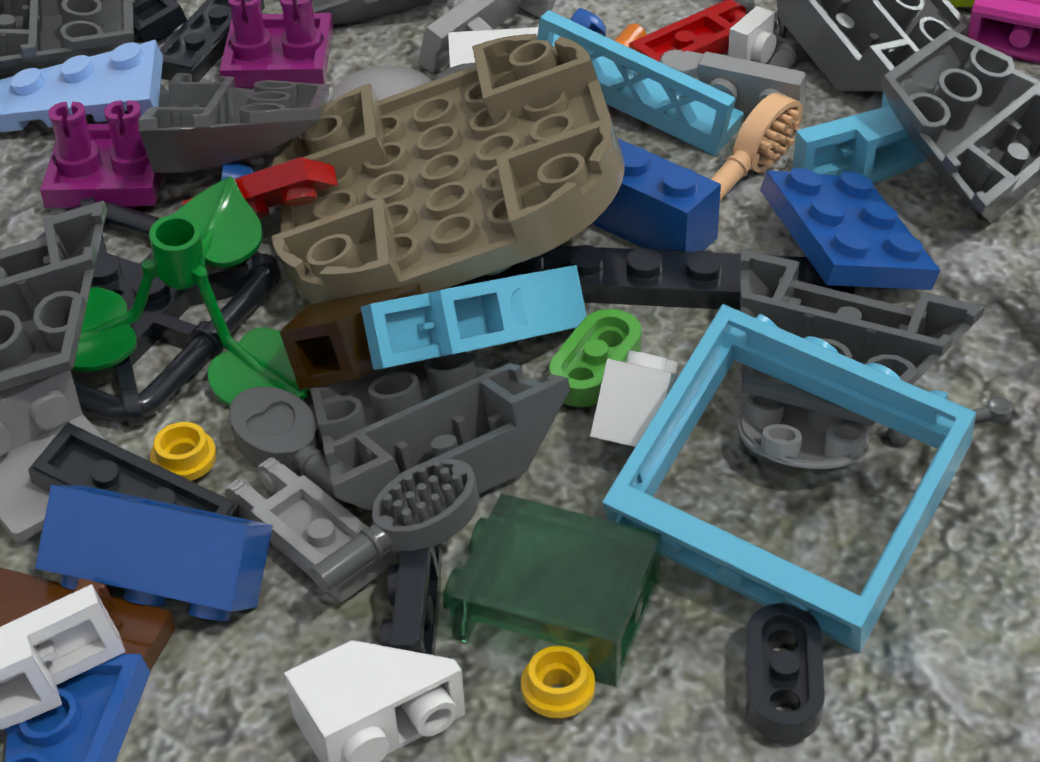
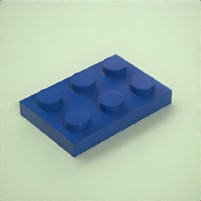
M793 168L790 172L766 170L760 188L761 193L826 285L919 290L933 289L940 273L939 267L923 249L922 243L911 234L899 219L897 212L887 204L875 189L873 182L869 178L855 172H843L840 176L817 174L804 168Z

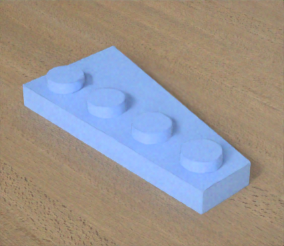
M156 40L141 44L134 42L125 43L110 52L90 57L79 55L68 59L63 64L40 70L28 68L12 77L1 79L0 132L23 130L31 120L40 119L47 127H53L48 111L52 106L60 102H67L70 115H73L71 109L72 101L82 103L85 106L86 115L92 114L96 123L107 122L104 109L114 101L122 100L124 111H127V100L138 102L141 107V116L148 107H159L163 55Z

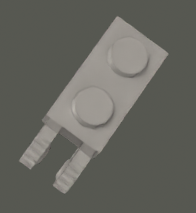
M674 49L672 51L669 50L667 53L664 52V55L661 56V63L735 97L736 100L733 108L744 112L745 115H749L768 95L781 93L800 101L803 106L802 119L805 116L806 74L803 71L711 52L701 54Z
M270 457L257 467L259 479H261L266 490L273 495L267 500L251 486L248 487L246 482L237 479L224 489L226 498L239 504V518L273 525L270 543L311 578L310 568L358 536L360 530L369 528L306 476H297L284 464L281 465L279 460L277 461L275 458ZM386 550L381 558L373 559L328 592L342 603L386 571L389 564H394L393 551Z

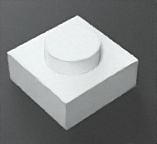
M756 6L731 27L728 56L764 64L767 63L776 47V36L773 34L775 12Z

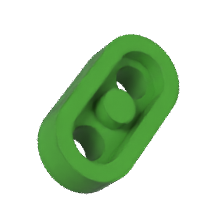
M618 309L595 311L583 319L553 356L549 366L550 375L566 377L569 380L570 391L563 402L564 404L573 407L596 405L607 359L626 363L629 350L641 352L642 327L635 316Z

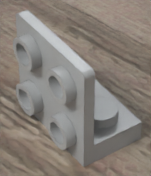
M70 370L0 391V523L15 542H23L42 532L50 491L31 483L28 469L65 424L69 422L105 439L83 415Z

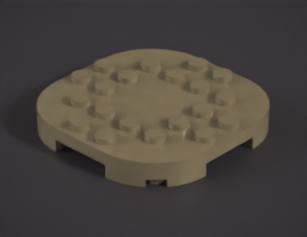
M536 34L502 37L472 46L476 66L381 100L377 99L371 83H368L327 103L320 120L301 134V140L298 135L282 144L272 166L302 157L331 164L335 169L338 186L317 192L318 199L316 201L300 206H284L283 203L280 204L281 233L273 235L272 242L282 265L299 295L306 301L314 304L416 283L420 284L422 294L448 289L483 275L499 274L512 265L542 255L567 242L593 223L606 210L618 193L625 173V162L588 52L578 43L561 36L554 42L555 46H551L548 41L538 40Z

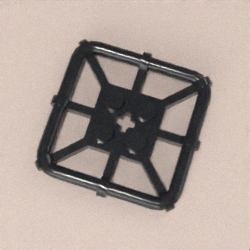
M94 197L80 199L81 205L71 210L97 202H95ZM105 202L107 213L104 224L150 239V228L160 218L115 203ZM44 231L40 236H38L36 239H39V238H42V237H46V236H45V231ZM102 232L90 288L100 287L119 294L125 300L129 311L134 304L143 276L142 262L139 264L107 253ZM256 251L250 258L232 266L235 269L208 274V281L216 301L231 298L220 310L230 335L269 294L272 287L279 282L281 271L277 260L272 255ZM152 252L144 260L153 258ZM158 277L154 278L142 318L137 323L130 325L136 334L137 347L125 360L112 366V368L117 369L122 397L114 396L74 381L81 410L106 420L128 422L130 428L144 425V418L151 416L162 408L208 358L214 359L225 350L212 320L202 321L198 325H194L179 319L191 306L204 304L196 284L190 288L179 290L170 288ZM157 340L183 349L143 391L138 392L133 365Z

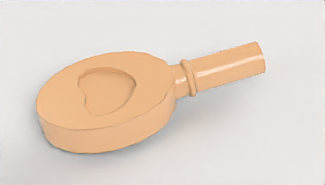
M773 93L764 98L752 110L737 135L733 154L726 158L724 165L711 177V180L721 184L720 201L742 177L747 176L750 169L758 173L766 171L775 162H778L782 155L787 153L789 146L794 145L796 130H800L799 126L803 115V106L800 101L781 93Z

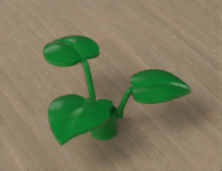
M231 176L204 190L174 214L158 219L151 226L149 237L153 258L142 262L143 276L134 304L129 311L125 300L119 294L100 287L90 288L74 368L71 369L73 371L92 372L103 370L122 362L135 351L137 338L135 331L130 325L137 323L142 318L154 278L158 277L173 289H187L195 284L198 286L220 342L227 350L216 356L208 367L210 390L221 403L230 407V404L237 395L245 390L256 387L282 389L294 394L301 400L308 397L311 393L310 388L299 390L280 331L266 327L255 328L247 332L239 343L231 337L209 284L205 262L219 268L240 264L250 258L259 249L262 242V228L259 218L244 199L235 180Z

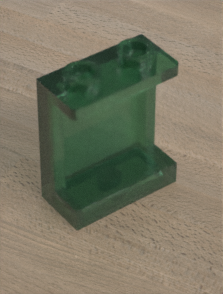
M501 493L489 518L481 517L477 521L470 540V555L463 569L454 568L447 580L443 595V607L445 610H449L451 614L453 639L468 642L477 622L588 652V664L594 672L595 682L617 687L659 582L661 534Z

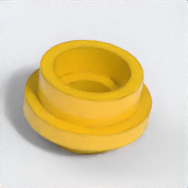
M178 422L164 427L156 435L154 445L150 451V461L190 481L198 479L209 472L217 458L213 439L205 433L202 427L191 422Z
M566 646L546 647L538 651L523 670L521 676L522 696L526 704L542 716L549 718L571 717L582 712L591 703L595 694V675L584 657L576 650ZM558 684H559V685H564V686H566V687H563V688H553V687H550V686H552V685H558Z

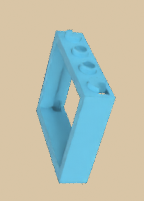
M722 304L605 496L602 504L611 531L764 606L787 603L803 611H808L818 621L823 635L857 652H861L972 443L976 412L947 400L948 393L939 390L928 392L902 381L894 371L881 364H862L839 354L832 345L822 339L812 336L801 338L778 328L773 321L760 313L757 318H754ZM734 360L938 449L860 595L653 497Z

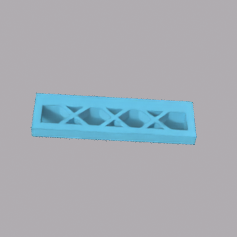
M550 10L540 17L538 40L548 41L551 46H555L554 42L561 36L578 43L588 52L606 104L714 156L722 150L740 129L744 112L733 108L736 100L735 97Z

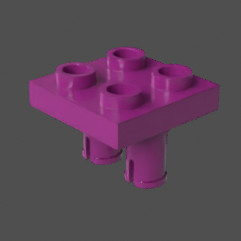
M228 0L232 19L219 70L220 77H234L235 88L254 89V83L264 80L325 84L333 35L331 13H313V0H298L297 2L296 0H280L283 14H262V0H249L246 2L245 0Z
M122 100L111 102L104 109L105 119L108 121V124H87L85 106L80 102L72 101L71 109L73 115L69 113L67 102L57 103L50 108L48 114L53 125L56 141L40 189L45 208L72 209L81 205L80 199L94 197L95 202L104 200V202L115 203L127 208L154 206L156 204L163 173H153L139 133L138 120L141 117V107L138 102L127 100L128 114H125Z

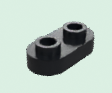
M776 603L764 606L752 615L747 626L745 646L746 713L751 725L765 737L780 742H795L813 734L820 725L825 690L821 628L811 613L791 604ZM774 648H786L788 650L775 651ZM786 707L792 711H781L776 708Z

